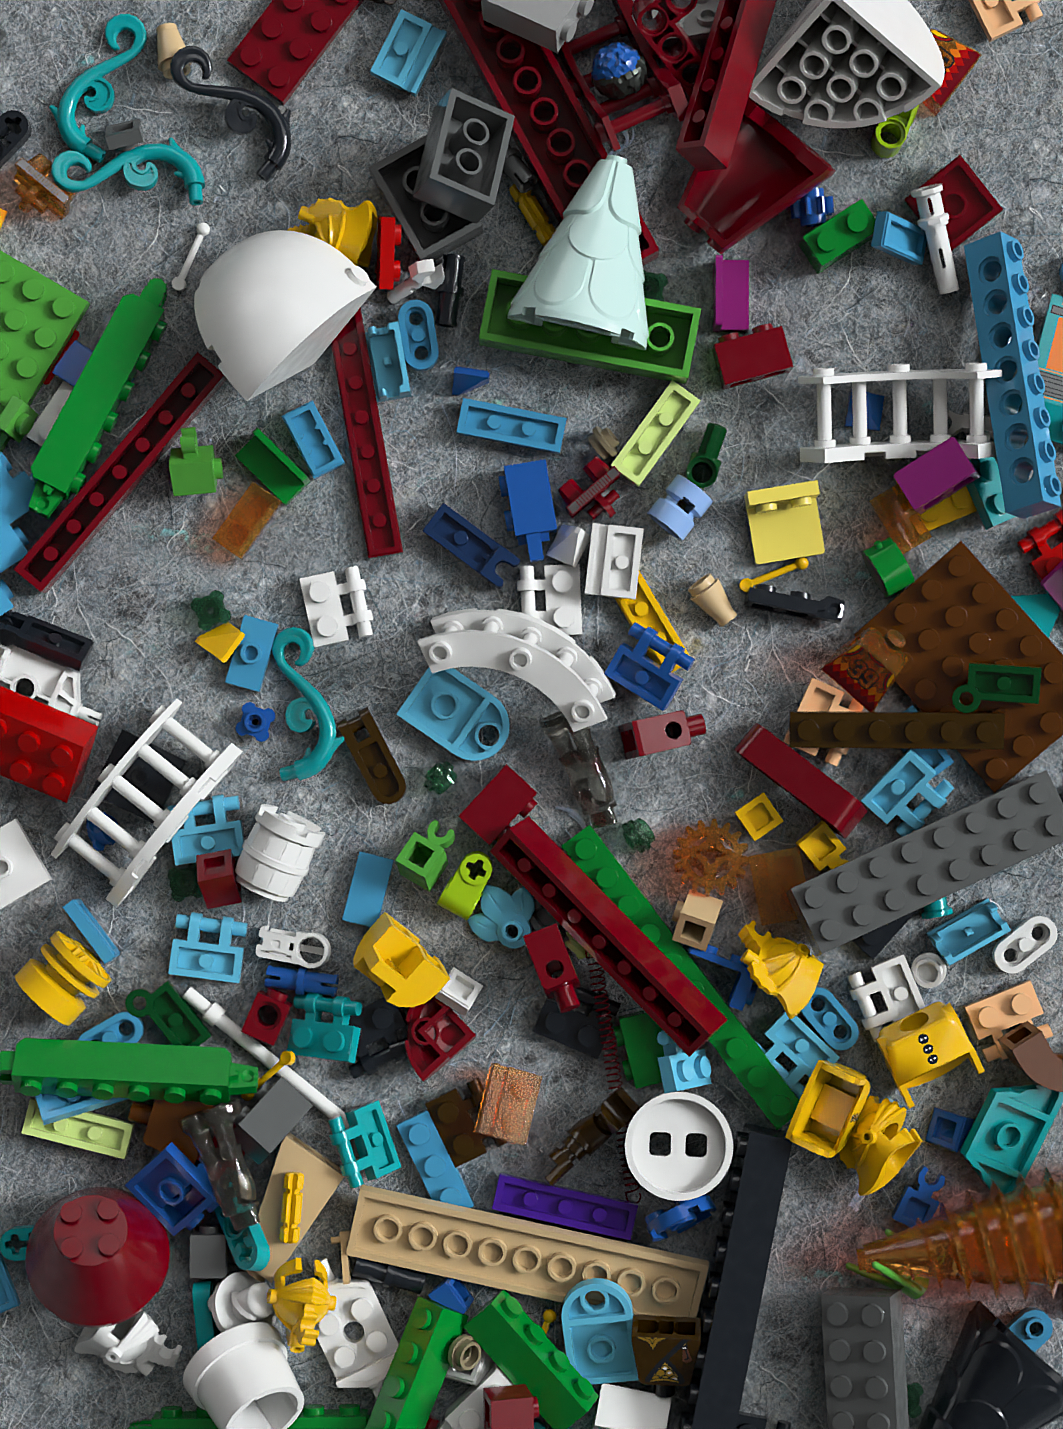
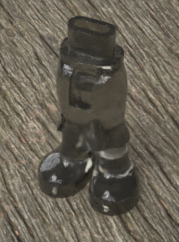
M561 711L540 719L539 724L543 733L551 740L559 755L558 761L565 768L574 798L580 808H582L583 815H589L593 829L618 822L613 809L617 805L616 800H614L613 785L601 760L599 746H595L590 726L573 732ZM570 735H571V737H572V739H573V741H574V743H575V745H576V747H577V748H575V749H574V747H573V744H572Z
M240 1099L223 1103L211 1109L195 1112L178 1120L180 1129L191 1138L200 1155L198 1159L207 1171L214 1197L223 1210L224 1217H230L234 1231L260 1223L255 1208L259 1206V1201L256 1200L255 1182L243 1157L242 1145L237 1143L233 1130V1122L242 1112ZM210 1127L219 1144V1147L215 1148L213 1144L212 1137L210 1134Z

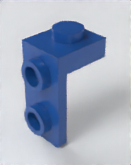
M709 944L706 952L688 946L686 950L688 953L738 971L727 1001L728 1006L743 1011L745 1004H752L758 986L753 984L754 980L750 978V973L747 970L748 966L740 961L741 956L732 953L730 959L716 955L719 948Z

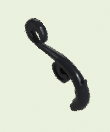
M186 46L179 49L174 54L170 63V73L173 81L179 87L198 95L231 100L224 111V120L227 127L233 133L238 135L249 134L256 127V114L252 113L250 116L245 117L242 114L244 107L258 111L269 124L272 131V141L268 138L265 140L268 147V152L264 156L266 161L256 172L262 180L267 182L276 170L280 171L290 155L292 146L290 132L291 110L286 109L282 114L278 107L270 100L244 88L192 83L184 75V67L188 63L198 64L202 70V79L207 80L212 72L210 57L203 49L197 46Z

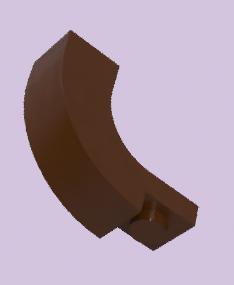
M1026 1021L998 1039L1009 1060L1019 1070L1041 1086L1063 1092V1053H1055L1051 1050L1040 1029Z

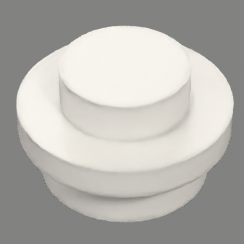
M922 953L914 959L911 965V973L918 985L924 988H934L944 981L947 968L940 956L934 953Z

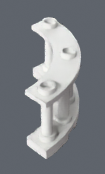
M965 363V369L910 370V364H889L888 371L834 374V368H814L813 375L798 377V384H816L818 439L814 440V446L800 448V462L833 463L864 460V457L884 456L885 459L917 458L918 455H924L951 437V434H948L947 379H969L970 435H966V440H957L967 458L996 457L994 441H988V435L984 434V379L1002 377V370L987 369V363ZM933 379V434H930V440L911 441V435L907 434L906 380ZM892 380L893 435H890V441L871 442V436H867L866 381ZM852 382L853 437H849L850 443L836 444V439H832L831 384Z
M477 608L444 613L432 617L430 621L436 634L417 641L432 674L458 667H484L515 675L532 684L549 697L563 713L573 732L607 720V716L600 703L615 698L616 695L609 678L604 674L605 672L592 656L589 657L584 650L576 645L572 637L555 626L523 613L505 609L493 611L477 610Z
M178 699L167 709L161 705L149 720L152 725L116 766L109 764L97 779L101 782V785L83 806L72 823H65L54 837L58 842L51 853L54 858H57L69 846L110 879L109 884L113 888L106 897V900L116 908L137 887L145 873L156 860V853L165 842L168 843L189 818V812L200 800L203 801L230 772L243 752L233 743L223 753L218 750L214 752L174 720L173 717L182 704ZM163 729L205 762L204 767L207 770L198 780L194 777L189 779L148 746ZM138 757L142 758L180 789L179 794L183 798L172 811L167 808L165 810L161 809L122 777ZM112 788L155 821L153 825L157 829L146 843L143 840L137 841L98 809V806ZM87 819L129 852L128 857L132 859V862L127 869L124 867L119 869L79 836Z

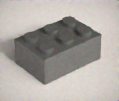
M450 88L434 107L413 197L477 224L495 205L515 116Z
M427 135L368 168L373 182L393 217H396L397 224L401 225V231L418 261L433 259L434 262L441 258L443 254H448L482 235L483 225L481 221L477 224L413 197Z

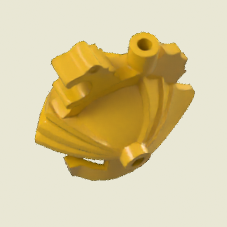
M329 197L328 199L318 198L316 203L311 204L310 207H301L298 219L308 222L309 225L302 226L300 224L299 227L294 226L293 228H288L287 231L300 232L316 237L336 248L355 266L369 267L373 239L378 222L377 211L371 201L366 200L355 207H347L342 200H334Z
M752 920L738 933L741 942L748 948L740 961L748 966L747 970L750 973V978L755 981L758 988L768 995H772L773 998L777 997L784 1007L787 1016L793 1019L809 1003L816 989L824 963L819 961L813 954L809 955L810 950L805 944H798L795 941L781 937L773 939L769 931L764 936L759 935L755 931L756 922Z
M870 1095L848 1143L839 1152L840 1160L845 1163L847 1169L853 1168L857 1171L859 1178L858 1193L860 1196L872 1194L890 1182L923 1142L915 1129H911L910 1132L906 1128L901 1130L907 1109L905 1107L900 1108L896 1101L891 1103L888 1098L883 1099L879 1103L878 1096Z
M296 1257L277 1269L274 1273V1289L269 1288L267 1292V1303L272 1304L276 1316L286 1327L287 1345L290 1346V1351L294 1353L303 1352L305 1345L315 1346L319 1330H314V1326L324 1318L328 1310L334 1311L336 1307V1296H331L328 1292L327 1271L320 1260H314V1275L320 1277L321 1280L318 1281L313 1277L285 1286L286 1276L302 1272L301 1258Z

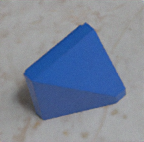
M454 367L452 395L459 396L488 384L490 373L485 370Z
M851 389L848 396L844 426L853 428ZM866 392L867 430L880 431L884 396Z
M934 1107L925 1142L959 1152L973 1125L974 1119Z
M448 1277L442 1280L428 1294L431 1300L461 1314L467 1312L474 1301L473 1296L461 1280Z

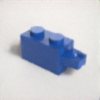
M546 459L504 466L505 475L498 476L501 497H509L511 510L504 511L507 532L514 531L515 539L518 540L519 546L527 545L530 563L544 561L541 542L550 541L549 534L557 532Z

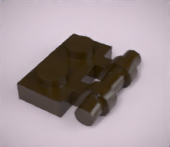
M479 1077L466 1083L471 1096L462 1099L456 1087L425 1102V1106L455 1168L487 1153V1148L482 1140L487 1136H492L497 1147L509 1142L504 1130L507 1126L502 1117L498 1118L490 1101L493 1097L488 1088L484 1089ZM474 1107H478L485 1122L484 1125L476 1128L468 1111Z

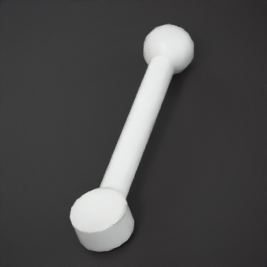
M203 222L197 225L196 231L198 234L179 276L172 280V287L176 291H183L186 288L185 278L203 237L210 232V227L207 223Z

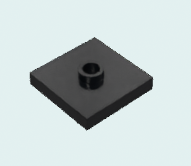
M122 729L101 773L109 764L116 766L140 737ZM152 743L148 745L182 772L187 762L186 760ZM140 757L133 762L122 776L161 809H163L175 786ZM96 781L91 793L97 790L101 782ZM114 788L104 798L151 823L155 822Z

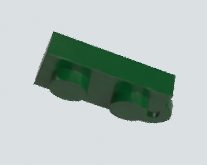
M969 662L968 684L961 685L955 689L952 696L953 705L960 712L970 713L978 708L981 700L1039 704L1042 668ZM969 692L973 695L974 699L970 705H963L960 702L959 698L962 693Z
M169 980L152 994L145 989H136L130 992L126 998L125 1005L127 1011L135 1017L149 1015L172 1045L200 1046L213 1036ZM137 996H141L146 1000V1007L142 1010L134 1007L133 1001Z

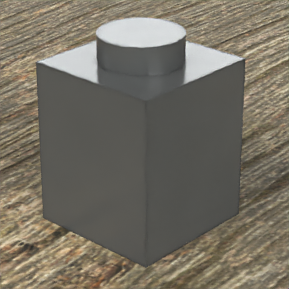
M201 1224L199 1225V1230H194L190 1234V1278H226L229 1273V1245L223 1230H221V1225Z

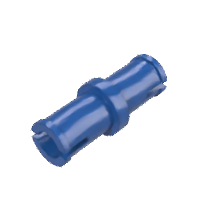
M268 965L266 975L280 977V979L265 978L266 988L296 991V995L303 996L307 992L336 997L338 987L325 986L323 983L339 984L338 974L311 972L306 967H300L299 970L274 967L272 965Z

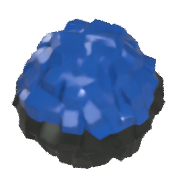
M613 42L599 49L595 55L591 72V83L594 84L595 89L599 91L600 95L603 94L608 99L613 100L623 99L627 95L637 93L643 86L645 76L647 75L646 61L643 56L639 55L638 50L633 49L624 42Z

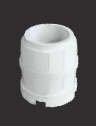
M261 804L255 816L257 822L252 828L248 839L244 840L242 845L243 850L235 869L237 874L236 881L261 896L279 902H286L289 897L294 896L303 877L308 874L309 864L315 848L320 847L325 832H320L321 828L318 825L293 812L288 811L287 814L280 813L279 815L276 814L277 806Z

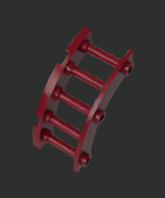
M612 0L618 16L614 17V22L567 43L565 41L558 51L570 76L567 80L576 97L581 98L592 118L594 130L600 143H608L614 151L621 149L616 134L664 112L666 115L672 113L681 122L684 120L688 108V102L681 83L666 66L660 69L656 61L659 56L635 24L631 16L633 15L632 0ZM620 35L624 37L627 35L633 49L638 50L639 55L643 56L646 61L645 65L648 76L646 83L643 84L637 93L627 95L620 100L609 99L599 104L590 88L594 87V84L591 83V73L582 76L573 55ZM650 96L654 99L659 97L658 100L610 121L608 115Z

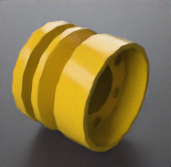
M56 931L50 937L54 947L44 944L40 948L48 964L45 965L32 958L14 977L21 989L42 1010L61 1024L70 1026L86 1009L78 993L81 992L94 999L100 994L94 984L105 988L112 980L101 966L100 961L90 950L66 934Z

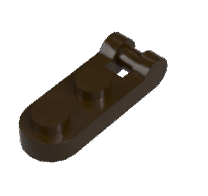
M366 707L358 711V716L348 721L345 718L336 724L376 800L383 804L397 803L406 793V781L369 708ZM366 728L370 737L358 742L354 733Z

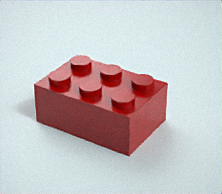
M0 686V776L67 803L83 780L99 726Z

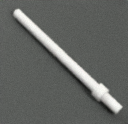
M192 987L184 994L182 998L204 1015L202 1019L211 1027L216 1025L268 1069H271L280 1061L279 1058L256 1039L242 1033V1028L224 1014L226 1010L216 1002L214 1004L210 1003ZM285 1065L276 1073L279 1078L283 1077L329 1119L341 1116L345 1128L349 1127L345 1112L290 1067Z

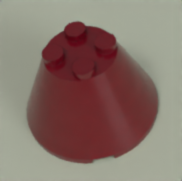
M111 1187L86 1188L61 1198L40 1217L31 1232L27 1244L26 1272L36 1298L49 1311L55 1314L57 1318L80 1327L100 1328L112 1326L140 1313L143 1310L142 1308L162 1288L170 1263V1246L167 1232L162 1223L132 1193Z

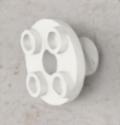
M237 1272L227 1276L218 1283L213 1294L209 1297L208 1307L221 1333L238 1325L251 1322L275 1325L277 1316L272 1304L267 1303V1292L270 1287L265 1281L260 1282L247 1272Z

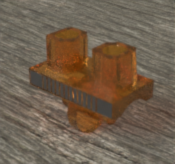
M39 153L29 161H26L23 157L15 163L17 172L14 176V181L18 184L15 193L22 198L18 206L19 209L24 213H28L35 208L41 214L49 209L59 219L63 220L69 214L70 202L77 192H66L47 178L51 174L52 163L43 154Z
M899 484L894 485L868 501L886 533L896 543L902 554L932 537Z

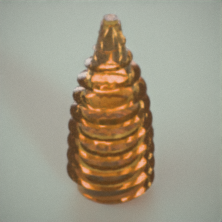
M1044 1167L1039 1185L1030 1187L1023 1176L1018 1173L1014 1190L1003 1194L994 1180H992L988 1198L979 1202L966 1189L962 1207L950 1212L941 1202L939 1216L922 1222L917 1217L915 1226L898 1233L893 1231L890 1236L862 1244L863 1248L856 1249L859 1270H866L867 1273H880L872 1267V1262L876 1261L899 1275L911 1276L913 1281L916 1277L936 1279L941 1290L946 1280L961 1282L969 1297L975 1283L990 1285L997 1300H999L1004 1285L1017 1286L1025 1301H1027L1031 1285L1044 1286L1054 1301L1058 1285L1063 1284V1180L1056 1181L1048 1168Z

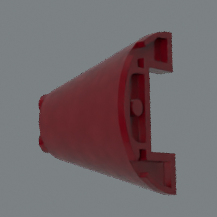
M748 97L728 168L702 172L694 168L677 208L687 216L683 222L698 234L704 230L709 236L706 242L723 255L726 250L829 179L836 170L792 131Z

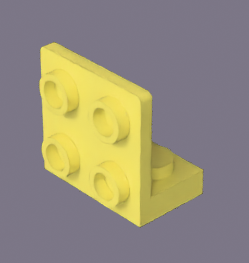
M818 480L747 491L744 495L754 559L757 565L821 555L825 552L816 500L820 494Z

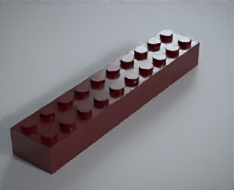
M438 0L496 108L515 116L511 135L529 169L537 176V183L560 224L564 219L563 212L599 160L606 159L608 155L551 50L484 21L481 0ZM639 213L641 224L639 243L642 264L644 266L658 258L659 248Z

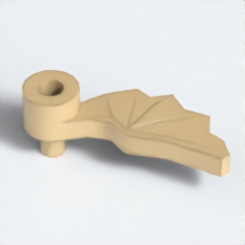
M351 1230L339 1232L340 1236L331 1237V1244L340 1243L343 1285L350 1284L351 1281L350 1259L346 1255Z

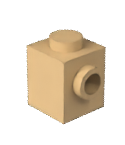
M690 889L685 902L678 900L674 910L672 921L677 922L672 940L706 952L723 901Z

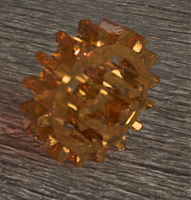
M712 819L710 827H705L703 821L699 820L696 831L689 826L685 828L684 833L687 839L677 837L676 845L681 849L673 850L672 858L680 860V862L674 864L673 869L674 872L684 873L680 879L682 885L689 881L693 883L692 893L697 892L701 887L704 888L705 897L710 896L712 889H716L718 894L722 896L725 892V885H728L733 890L737 888L738 883L735 877L744 879L746 871L740 866H748L750 858L741 854L748 850V844L738 843L742 834L740 831L734 834L729 833L730 823L727 822L722 828L717 827V820ZM706 837V840L699 846L692 845L695 841ZM719 839L725 841L731 849H726ZM708 852L714 853L715 862L712 864L707 863L708 859L706 856ZM690 866L696 867L703 876L697 875ZM732 868L725 876L716 879V875L719 872Z

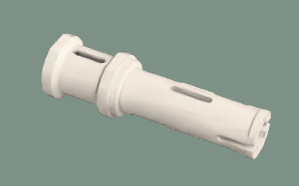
M933 184L911 191V196L916 198L920 215L917 223L921 230H925L939 294H946L959 290L946 229V224L949 223L948 220L950 219L949 213L944 212L940 194L943 186L942 184ZM928 198L931 200L933 212H930ZM939 248L942 249L943 258H944V262H945V265H944V266H942V264H941V259H940V255H939Z

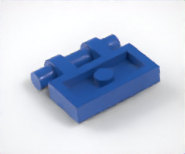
M635 622L628 634L639 640L635 648L626 643L620 644L604 674L664 711L668 708L684 680L672 672L675 665L677 664L688 671L695 659L684 653L685 648L677 643L672 645L657 636L658 632L651 627L646 629ZM649 648L665 657L661 665L645 656Z

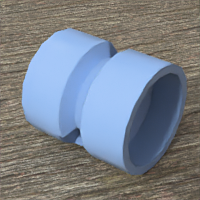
M677 474L665 490L667 497L658 498L647 514L661 528L678 540L683 541L695 526L693 522L694 517L701 518L713 501L694 483ZM680 500L687 505L684 510L676 505Z

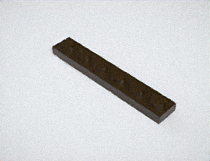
M789 711V747L1004 749L1005 714L986 712Z

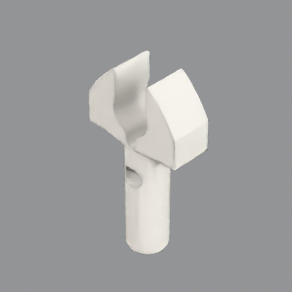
M433 259L415 262L409 266L410 278L393 288V290L388 291L387 299L392 304H396L422 286L435 290L444 282L445 275L442 263L434 267Z

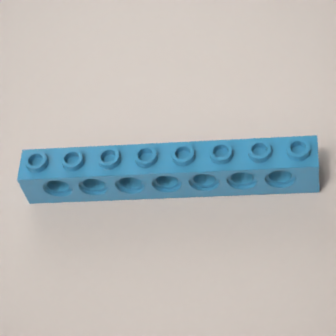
M999 231L964 245L982 363H987V369L1002 370V377L985 378L1005 513L1025 519L1060 508L1059 495L1062 488L1055 471L1054 460L1056 459V451L1050 440L1049 426L1051 420L1049 412L1045 408L1043 396L1045 383L1040 375L1038 365L1040 351L1034 340L1032 328L1034 325V315L1029 308L1027 297L1029 283L1024 275L1022 266L1024 252L1018 239ZM1023 402L1022 408H1021V410L1018 412L1019 406H1020V404ZM1028 436V440L1024 445V440ZM1033 470V475H1032L1031 479L1029 480V475H1030L1031 471Z

